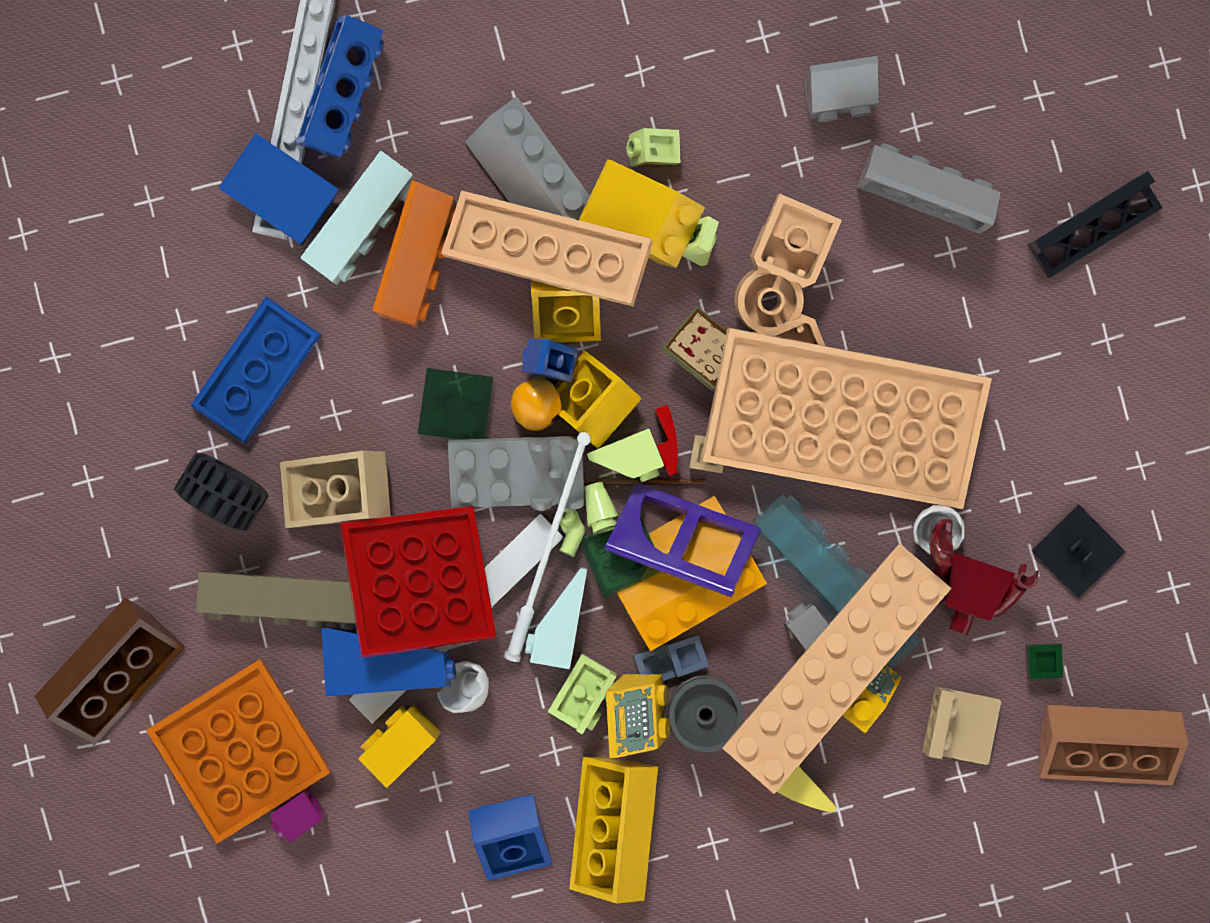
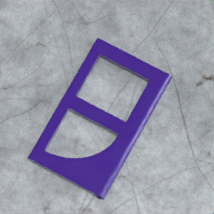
M636 482L614 530L605 544V550L732 597L759 537L761 528ZM645 500L686 515L668 554L654 547L643 532L640 516ZM700 520L742 535L725 576L682 560Z

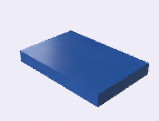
M255 133L218 187L221 191L302 246L340 192L338 188L257 133Z

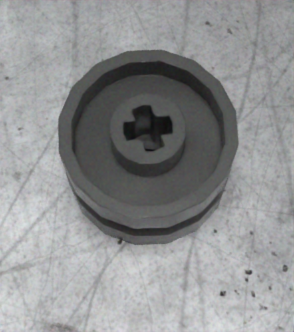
M710 674L693 675L681 681L672 692L668 703V719L676 738L687 748L701 753L716 752L722 749L723 745L742 725L743 707L734 689L722 678ZM703 708H708L712 711V716L707 715L706 720H702L699 715Z

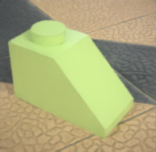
M650 429L587 453L590 461L632 479L639 476L641 482L659 476L658 468L664 466Z

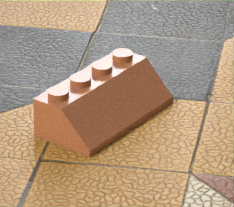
M1047 705L1041 725L1039 777L1042 779L1173 785L1188 747L1182 712Z

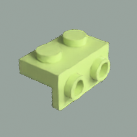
M582 653L548 712L576 728V731L580 734H583L586 728L592 731L602 714L597 709L602 700H606V691L615 683L616 673Z

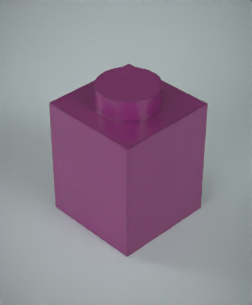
M306 788L270 815L273 819L271 826L281 839L285 837L290 843L322 821L327 813L310 789Z

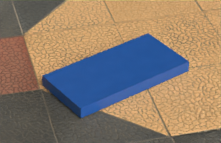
M266 296L190 406L247 444L322 334Z

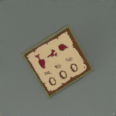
M696 306L661 350L710 390L714 391L716 389L727 330Z

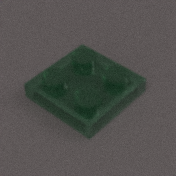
M427 368L418 434L458 440L485 439L493 377Z

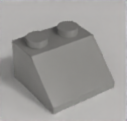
M872 56L809 66L803 79L809 119L818 118V122H829L838 119L839 114L851 113V117H862L871 114V110L875 109L879 103L878 57Z

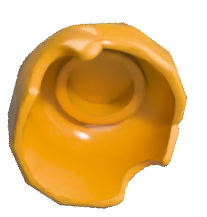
M543 377L527 380L513 391L511 411L516 421L527 430L538 431L553 424L552 419L561 411L562 406L559 393L553 384Z

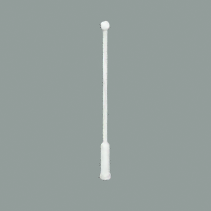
M586 432L580 433L577 437L579 445L527 603L521 608L508 650L504 654L506 659L513 662H520V653L534 614L532 606L584 448L591 441L590 435Z

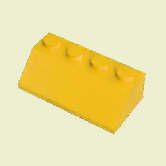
M583 756L569 889L616 904L645 901L658 766L629 760Z

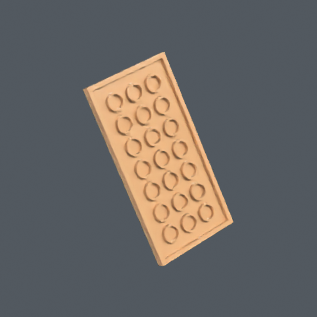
M728 328L701 460L963 509L992 378Z

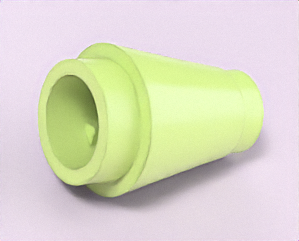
M603 482L585 486L588 527H592L593 534L613 530L620 516L604 488Z

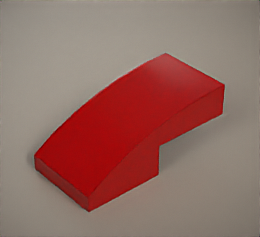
M666 404L655 409L654 412L667 439L666 442L656 445L668 477L676 474L678 445L673 418Z

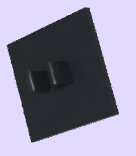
M1079 504L1031 550L1077 598L1126 552Z

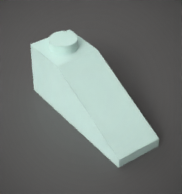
M581 567L536 627L535 634L528 633L525 653L531 654V663L570 669L587 568Z

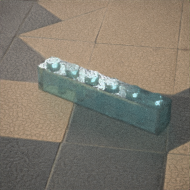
M779 494L751 522L761 528L760 532L839 613L870 576L861 567L855 570L847 562L850 555L838 543L832 546L824 538L827 531L815 519L809 522L801 514L804 507L791 494L787 498L783 494ZM919 628L913 632L889 660L888 666L894 668L922 641L916 634L920 630Z

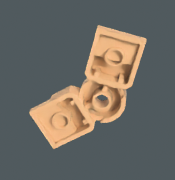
M782 194L777 195L766 224L762 226L750 255L755 269L741 279L735 291L734 304L736 312L741 321L747 327L754 330V333L825 346L815 319L801 314L804 304L802 288L816 283L841 224V219ZM773 291L777 296V304L774 308L765 310L761 303L762 297L765 293Z

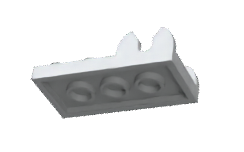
M578 436L449 440L448 458L451 508L531 505L535 510L545 511L550 509L552 505L559 504L579 445L577 441ZM583 454L565 508L570 510L579 509L584 506Z

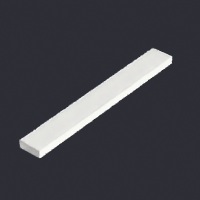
M300 0L271 144L303 164L306 147L295 144L325 57L336 0ZM256 214L252 232L287 240L286 234Z
M539 514L484 568L491 608L541 560L552 527L551 523L542 514ZM558 531L552 548L564 538ZM453 645L440 646L429 649L446 652ZM406 690L354 694L349 701L373 724Z

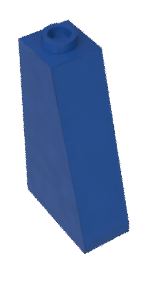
M333 628L321 629L326 696L452 686L451 680L456 679L455 660L450 659L448 652L427 648L361 658L357 633Z

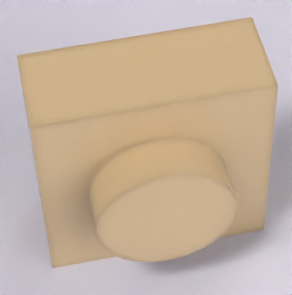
M695 435L689 468L722 474L724 465L701 460L706 437Z

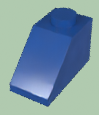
M528 339L527 347L522 354V372L534 376L572 382L578 350L547 339Z

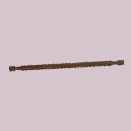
M584 478V485L603 482V485H635L636 482L642 485H704L705 483L704 479H649L641 482L640 479Z

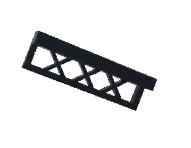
M1149 171L1131 180L1027 245L1047 278L1059 273L1163 208L1149 186L1155 182ZM1140 191L1151 206V208L1143 213L1128 210L1131 197ZM1124 201L1123 209L1115 207ZM1107 211L1121 214L1119 226L1115 230L1100 227L1103 214ZM1127 215L1134 217L1130 221L1126 222ZM1096 219L1095 226L1088 225L1089 222ZM1080 228L1093 231L1091 243L1086 248L1072 245L1074 233ZM1099 233L1107 234L1097 240ZM1068 236L1067 243L1059 242ZM1051 246L1065 248L1062 263L1052 268L1043 251ZM1071 250L1078 251V253L1069 258Z

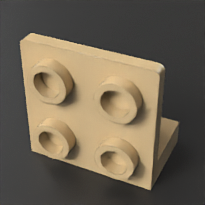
M935 686L922 752L928 757L942 759L944 756L988 765L1001 701L997 698Z

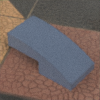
M699 635L661 645L652 651L646 650L632 655L638 674L663 675V681L709 667Z

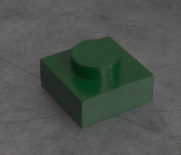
M1026 644L1027 678H1063L1062 644Z

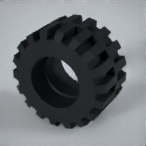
M195 453L174 487V490L181 499L200 512L228 527L242 531L249 530L269 496L260 484L245 474L204 453Z

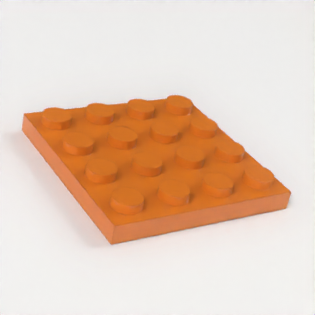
M262 658L146 730L216 844L332 772Z

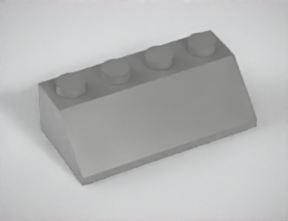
M516 96L490 115L465 141L466 145L509 203L579 220L590 195Z
M889 144L874 145L870 150L857 188L978 234L993 226L1001 193L993 190V184L981 179H975L974 182L962 178V173L953 168L944 167L943 170L930 166L931 161L921 156L913 155L912 158L899 154L900 150Z

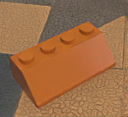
M411 181L372 309L379 317L418 328L420 321H426L430 309V303L426 302L429 289L435 290L439 280L440 271L435 269L439 257L445 258L441 253L448 227L451 225L456 209L454 197L422 183Z

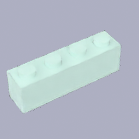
M380 151L300 258L334 284L338 285L341 280L346 282L356 269L353 263L360 254L365 256L376 242V239L373 238L380 227L383 229L388 227L396 215L393 211L401 200L403 202L406 201L411 181H416L414 175Z

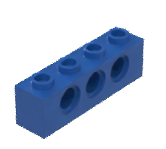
M349 15L337 18L295 144L331 158L341 157L342 153L347 152L352 140V135L349 134L352 122L358 120L362 111L363 104L360 103L363 90L366 91L369 88L373 78V72L370 71L373 60L380 56L383 49L384 41L381 40L382 29ZM349 48L355 49L359 55V61L356 66L352 65L347 59ZM339 79L344 80L348 85V93L345 97L340 96L336 90V84ZM329 111H333L338 118L337 126L334 129H331L326 124L325 118Z

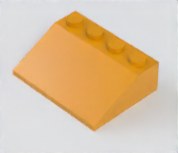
M715 496L699 504L705 508L725 514ZM681 514L647 534L650 543L661 552L668 554L686 515ZM700 520L682 560L725 576L741 538L737 533ZM750 555L732 597L643 565L632 584L620 588L616 592L647 647L652 651L761 588L767 582Z

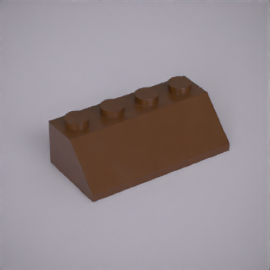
M125 597L34 697L48 720L96 745L185 646L149 612Z

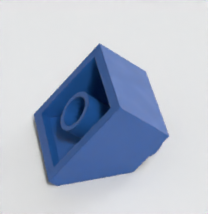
M533 794L515 797L512 800L493 805H484L468 811L473 844L488 881L552 865L540 812Z

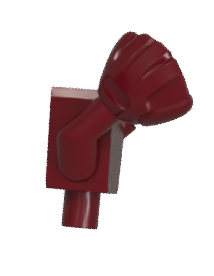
M942 519L937 522L931 532L929 549L935 560L932 572L951 588L940 601L941 605L955 610L949 627L951 630L968 635L974 616L987 621L1001 616L1017 603L1027 589L1033 588L1038 582V570L1031 577L1024 575L1027 570V564L1019 566L1017 578H1014L1015 573L954 553L952 521L950 519Z

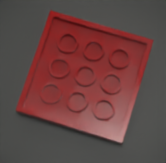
M473 506L340 524L361 658L488 640L496 637Z

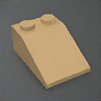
M356 451L280 462L285 528L340 524L391 517L385 451Z

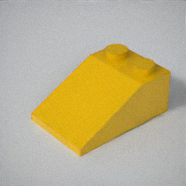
M607 159L579 221L650 238L653 241L649 259L660 265L677 268L705 207L661 183Z

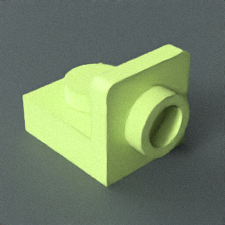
M643 128L629 134L626 151L628 157H630V166L680 164L679 130Z
M709 216L699 219L682 256L700 266L707 265L712 248L716 242L715 233L719 222Z

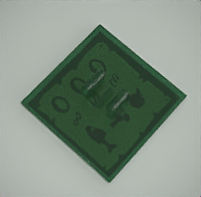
M640 516L643 532L649 540V542L654 546L651 537L646 529V526ZM613 530L598 534L591 533L583 537L580 543L604 598L662 572L606 551L605 544L608 542Z

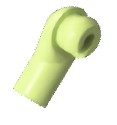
M565 508L560 521L565 538L559 551L568 556L575 557L585 533V526L576 510Z

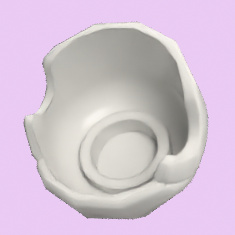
M933 505L923 510L914 522L913 535L915 543L928 554H931L929 549L931 532L937 522L942 519H950L952 521L953 551L959 548L965 538L963 519L954 509L948 506Z
M471 661L455 663L456 679L451 680L452 686L443 687L437 693L438 699L443 708L452 713L475 711L484 704L487 698L489 678L485 670Z

